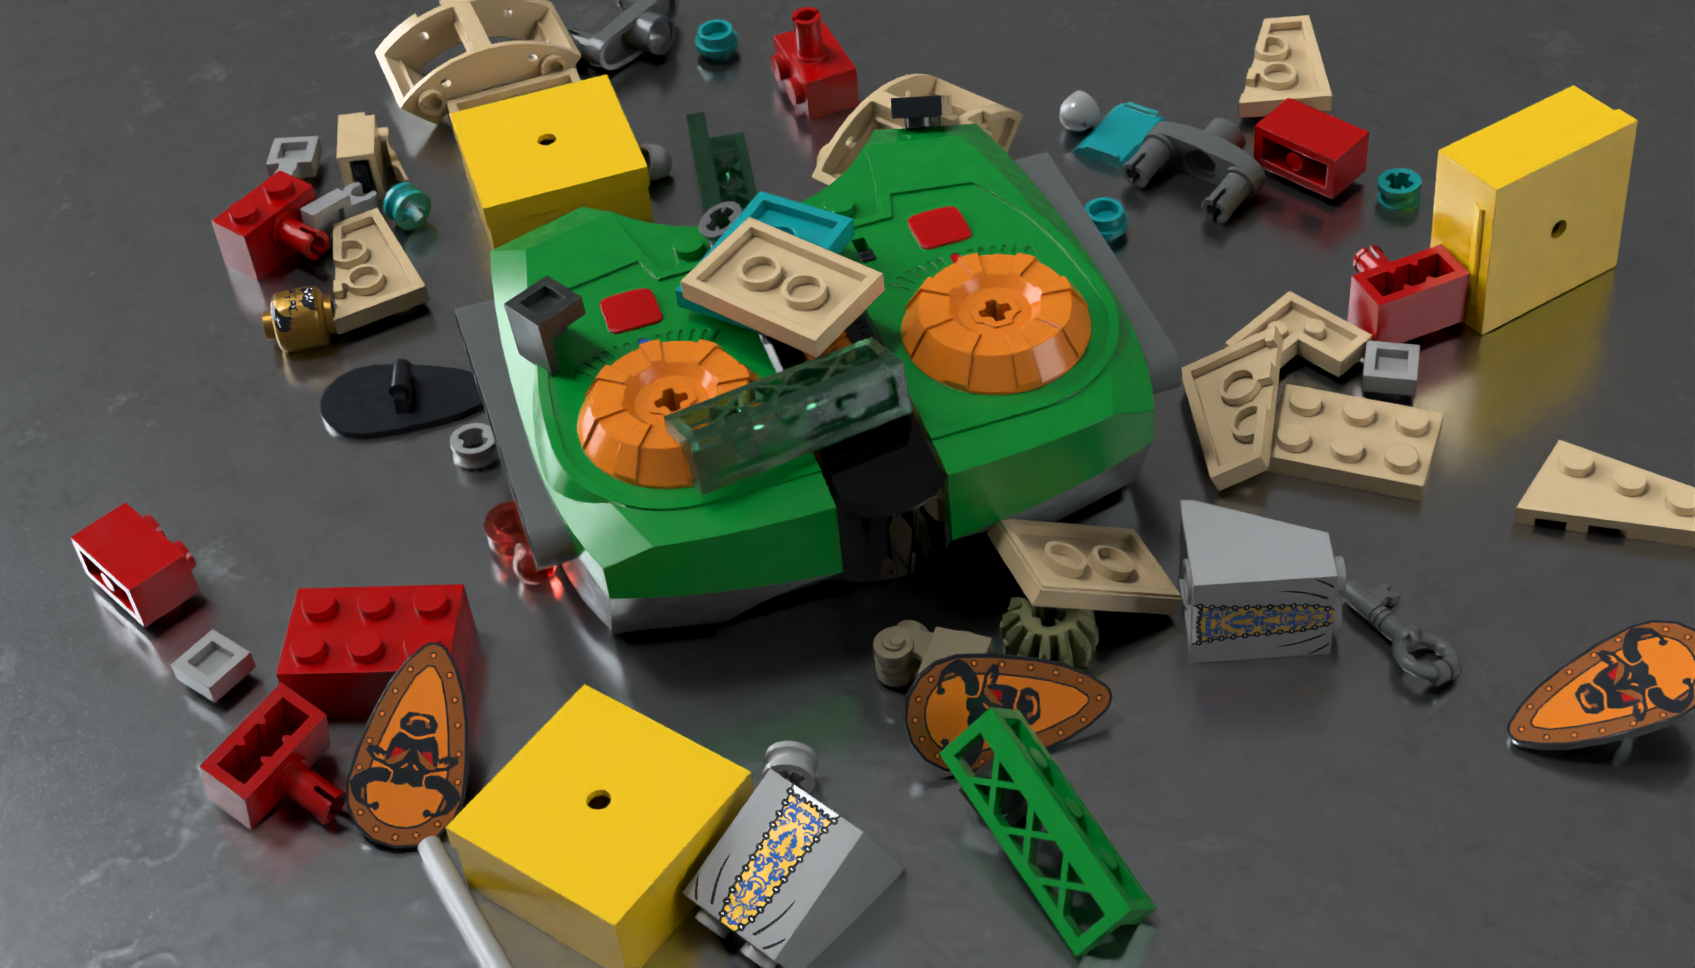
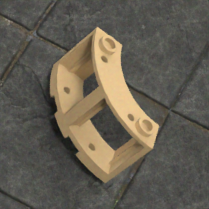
M440 0L441 6L426 12L420 17H417L415 13L397 26L375 51L400 109L435 125H438L448 113L446 100L477 93L497 85L516 83L574 68L582 57L552 2L548 0ZM488 37H508L518 40L491 44ZM463 43L467 52L448 60L424 78L422 77L420 71L432 59L445 50ZM443 79H448L443 84H440Z
M928 74L905 75L884 84L874 91L848 116L830 143L823 146L817 157V167L812 178L830 185L855 161L864 145L870 139L873 130L905 128L904 118L892 119L891 98L935 95L951 96L952 115L941 116V126L977 124L1006 153L1024 114Z

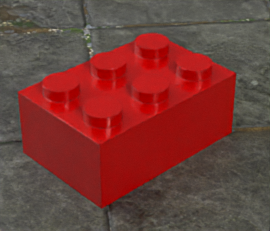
M464 584L298 588L276 672L279 684L281 682L324 712L327 718L371 717L387 684L403 663L423 645L429 642H437L443 644L448 649L459 670L465 691L476 632Z

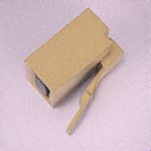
M365 112L338 115L337 162L344 187L359 182L362 184L364 196L375 191L378 194V199L383 200L386 197V167L390 166L393 168L396 181H402V183L409 182L397 154L394 152L388 127L378 128L375 115L365 116Z

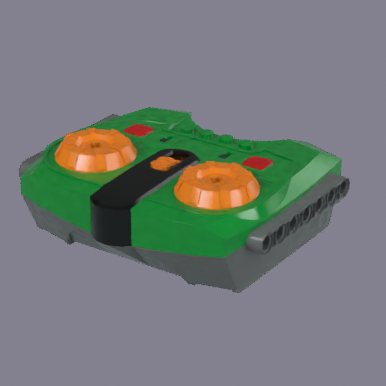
M977 124L873 130L870 139L849 168L829 186L801 202L853 218L855 235L839 255L883 273L885 291L818 358L770 336L678 307L675 289L681 284L680 281L694 269L711 249L707 242L708 240L702 236L699 226H670L649 223L612 211L582 206L490 251L494 298L456 308L454 313L464 349L537 570L562 564L578 593L593 612L609 627L612 635L631 631L708 623H727V621L768 599L823 582H868L908 576L935 562L948 546L987 535L988 531L1000 520L1018 519L1057 522L1121 487L1132 483L1154 442L1153 394L1181 386L1182 369L1180 360L1173 344L1047 152L1013 160ZM546 275L580 295L586 312L584 316L570 324L565 333L552 340L560 365V370L552 375H549L538 364L535 366L519 355L504 307V303Z

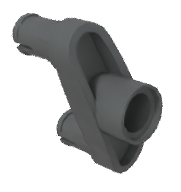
M617 0L618 7L624 11L601 32L594 34L580 31L577 28L568 29L573 42L582 56L581 58L588 60L595 67L615 70L645 52L662 55L669 50L674 41L675 28L673 23L677 18L679 3L678 0Z
M1223 118L1213 119L1204 130L1174 122H1159L1144 137L1143 145L1121 169L1124 178L1132 185L1136 182L1137 187L1144 188L1156 172L1166 164H1170L1195 177L1217 185L1218 187L1210 196L1202 201L1201 207L1209 219L1214 220L1217 216L1218 223L1227 222L1238 206L1244 200L1253 198L1266 181L1265 173L1260 164L1243 151L1245 138L1241 130L1234 123Z

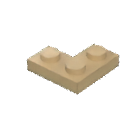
M1289 291L1224 343V348L1276 325L1283 337L1280 368L1298 354L1340 377L1365 356L1367 340L1372 341L1373 335Z

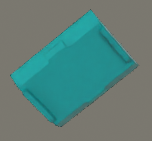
M1132 102L1121 103L1114 107L1090 131L1072 153L1122 169V166L1141 148L1144 137L1156 124L1166 120L1163 116L1159 115V111Z

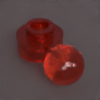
M515 501L503 502L493 507L484 519V531L490 548L499 555L514 556V571L523 582L537 585L548 581L553 576L557 565L537 570Z

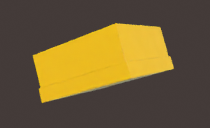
M607 74L449 114L453 132L462 155L466 176L492 250L582 206L612 211L632 219L654 223L648 186H651L648 166Z
M1573 85L1438 150L1430 248L1442 244L1470 273L1464 316L1465 324L1480 335H1484L1617 266L1638 124L1637 119L1620 109H1611Z
M584 684L445 829L451 847L455 848L458 852L470 889L604 968H642L697 905L685 896L683 891L754 792L751 771Z

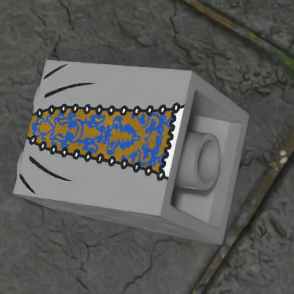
M1180 500L1177 579L1181 597L1184 599L1181 604L1191 663L1330 654L1332 631L1341 630L1342 628L1341 602L1336 592L1345 591L1346 569L1343 557L1333 556L1329 533L1195 500Z
M770 769L685 888L683 894L701 907L694 918L723 939H726L731 930L747 940L740 952L762 968H775L777 964L784 968H806L900 876L905 866L862 830Z

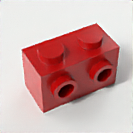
M1288 97L1255 125L1253 158L1262 168L1334 199L1366 171L1369 131Z
M126 502L70 537L86 574L143 627H147L199 592L192 573V569L196 567V561L189 549L179 540L172 543L166 538L163 529L151 515L147 514L142 517Z

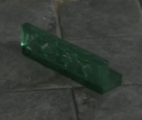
M704 112L687 114L690 146L703 215L713 206L726 201L735 202L745 209L757 195L744 132L709 138ZM738 150L727 161L712 155ZM728 177L741 181L733 189L720 185Z
M869 337L663 417L667 432L686 452L693 486L704 495L911 413L912 410L903 361L873 337ZM867 360L871 361L861 366H854ZM807 383H815L809 386H802ZM756 403H763L758 406H751ZM704 423H711L696 430H691V428L702 425Z

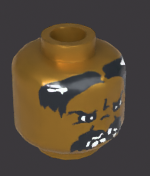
M316 286L279 291L271 298V310L262 312L267 340L277 339L279 347L287 354L325 348L330 343L331 334L337 333L334 323L335 306L331 295L323 296L321 290Z

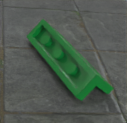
M990 707L939 753L1075 956L1087 954L1120 925L1140 924L1158 909L1019 710ZM983 738L994 752L991 779L977 777L963 757ZM1007 773L1014 782L1006 781ZM983 785L990 786V795ZM1005 788L1020 790L1027 800L1026 829L1010 826L1002 815ZM1041 822L1048 832L1040 831ZM1017 835L1025 836L1024 845L1021 843ZM1039 839L1055 841L1062 851L1061 879L1045 877L1036 865ZM1076 873L1083 883L1075 882ZM1052 887L1059 888V897L1057 896ZM1074 890L1091 893L1105 914L1104 917L1084 933L1071 916Z

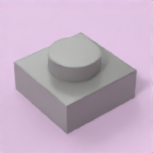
M1367 340L1361 391L1415 396L1420 345Z
M213 629L171 664L179 681L214 703L256 667L250 651Z

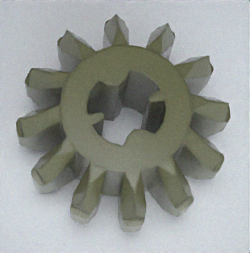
M1027 596L1026 599L1016 597L1011 598L1008 612L1003 614V620L1000 622V637L1003 639L1004 654L1036 657L1062 662L1077 668H1087L1091 659V653L1096 650V645H1098V627H1096L1093 610L1032 606Z

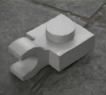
M319 136L274 138L266 163L269 177L279 170L300 180L307 177H315L323 152Z
M355 182L346 186L343 191L336 188L302 207L300 210L304 224L327 233L329 237L327 250L333 247V223L375 208L379 210L380 205L377 192L372 191L364 196L362 184Z

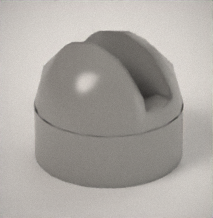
M1075 91L1060 106V123L1069 131H1084L1099 120V107L1089 94L1083 91Z
M639 144L640 151L648 166L650 181L662 180L669 174L672 168L671 155L660 145Z

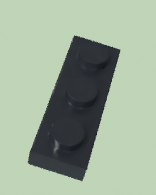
M935 95L891 98L892 119L904 118L905 128L941 126V116L952 115L951 96Z

